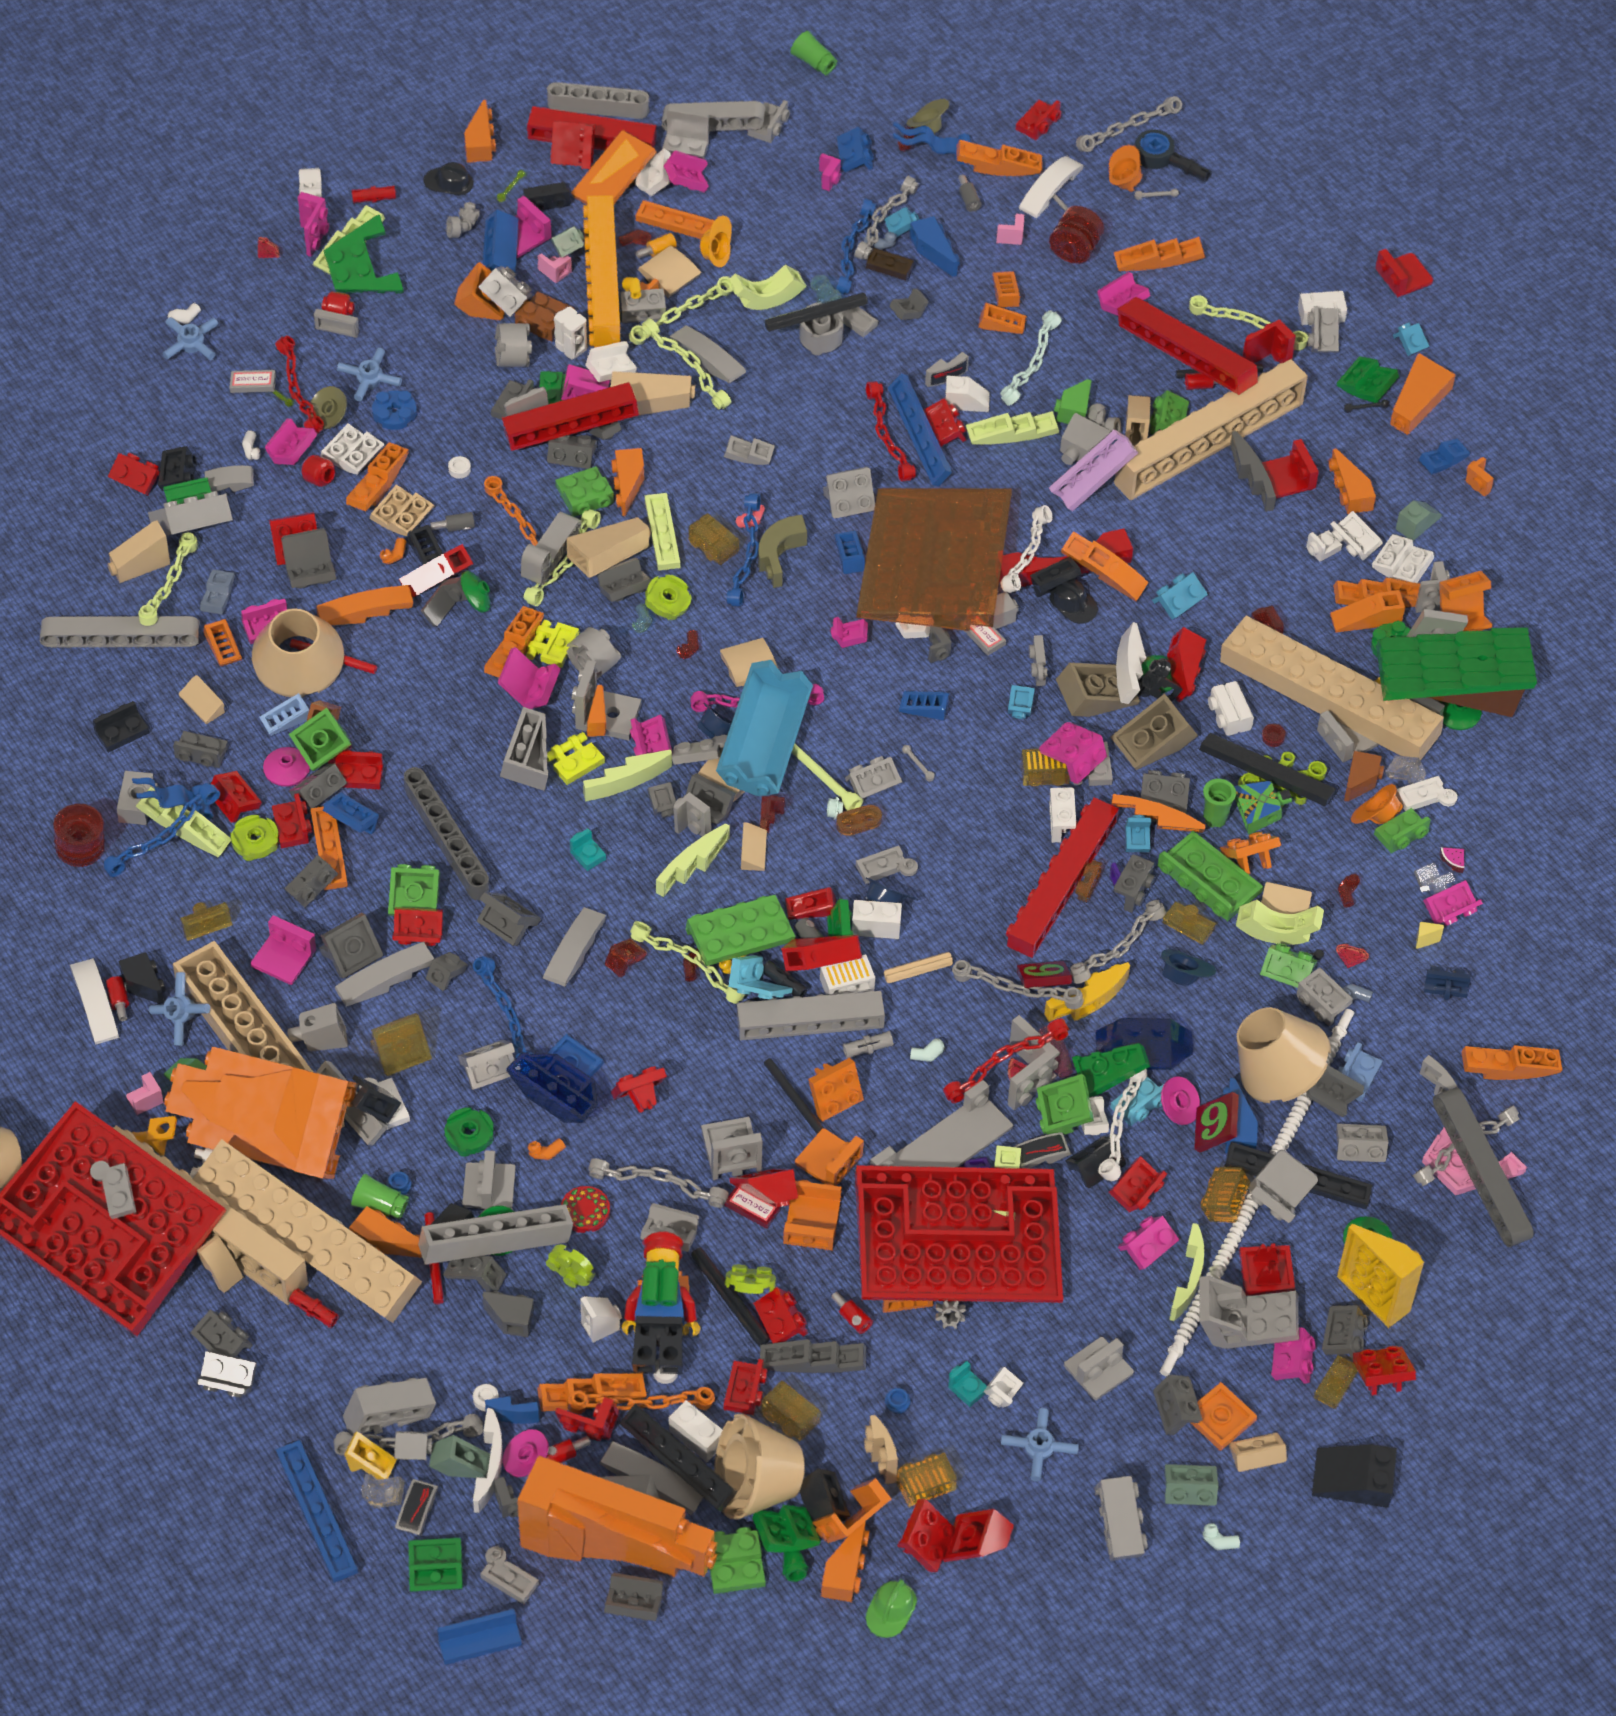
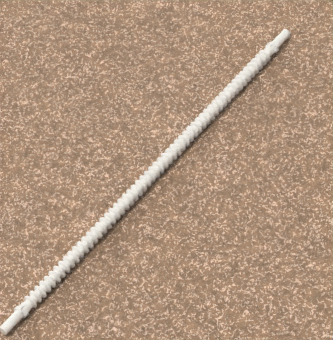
M1350 1009L1344 1011L1338 1025L1332 1029V1037L1328 1038L1331 1045V1053H1328L1326 1063L1329 1066L1333 1062L1336 1052H1338V1047L1341 1046L1340 1041L1347 1034L1346 1029L1354 1015V1012ZM1306 1092L1297 1097V1101L1294 1103L1295 1106L1292 1107V1112L1286 1118V1122L1283 1124L1284 1128L1278 1134V1139L1275 1140V1144L1272 1146L1273 1150H1270L1269 1154L1275 1155L1279 1150L1283 1149L1286 1151L1289 1148V1144L1292 1142L1291 1138H1294V1133L1297 1132V1128L1306 1114L1305 1111L1311 1105L1312 1099L1306 1096ZM1249 1193L1247 1199L1244 1200V1205L1241 1206V1210L1238 1212L1239 1216H1236V1221L1233 1222V1227L1227 1233V1238L1224 1239V1244L1221 1245V1249L1218 1251L1219 1255L1215 1256V1261L1212 1262L1213 1266L1209 1268L1210 1272L1206 1276H1212L1221 1280L1220 1277L1224 1275L1223 1271L1227 1269L1226 1266L1229 1265L1232 1254L1235 1253L1238 1243L1241 1242V1237L1244 1236L1243 1232L1247 1230L1246 1226L1250 1224L1249 1221L1252 1220V1215L1255 1214V1210L1258 1208V1204L1251 1198L1252 1194ZM1199 1290L1195 1300L1192 1301V1306L1189 1307L1190 1312H1187L1186 1317L1183 1319L1184 1323L1180 1324L1181 1329L1177 1330L1178 1335L1174 1336L1175 1342L1168 1348L1169 1354L1160 1370V1373L1164 1376L1170 1374L1177 1359L1183 1355L1184 1345H1188V1340L1191 1339V1334L1194 1333V1328L1197 1327V1322L1200 1321Z

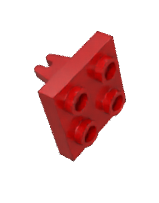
M314 512L269 520L277 565L285 564L281 541L283 536L317 529Z
M656 1066L643 1070L635 1078L633 1074L620 1078L615 1083L616 1086L611 1090L614 1100L629 1096L639 1113H642L646 1108L651 1110L656 1105L654 1086L660 1085L667 1077L664 1067L657 1070Z
M1261 1244L1260 1247H1240L1239 1257L1243 1288L1246 1296L1295 1291L1290 1245L1276 1246L1271 1244L1266 1246Z
M1389 1346L1386 1349H1366L1353 1353V1363L1366 1387L1368 1386L1371 1396L1377 1395V1385L1393 1383L1395 1391L1401 1392L1402 1382L1416 1380V1370L1403 1347Z
M918 1499L912 1515L906 1523L907 1527L902 1539L897 1546L904 1548V1553L911 1554L929 1572H937L955 1527L926 1499Z

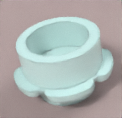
M838 797L835 799L829 798L827 804V817H832L834 820L837 819V816H842L843 802H839Z

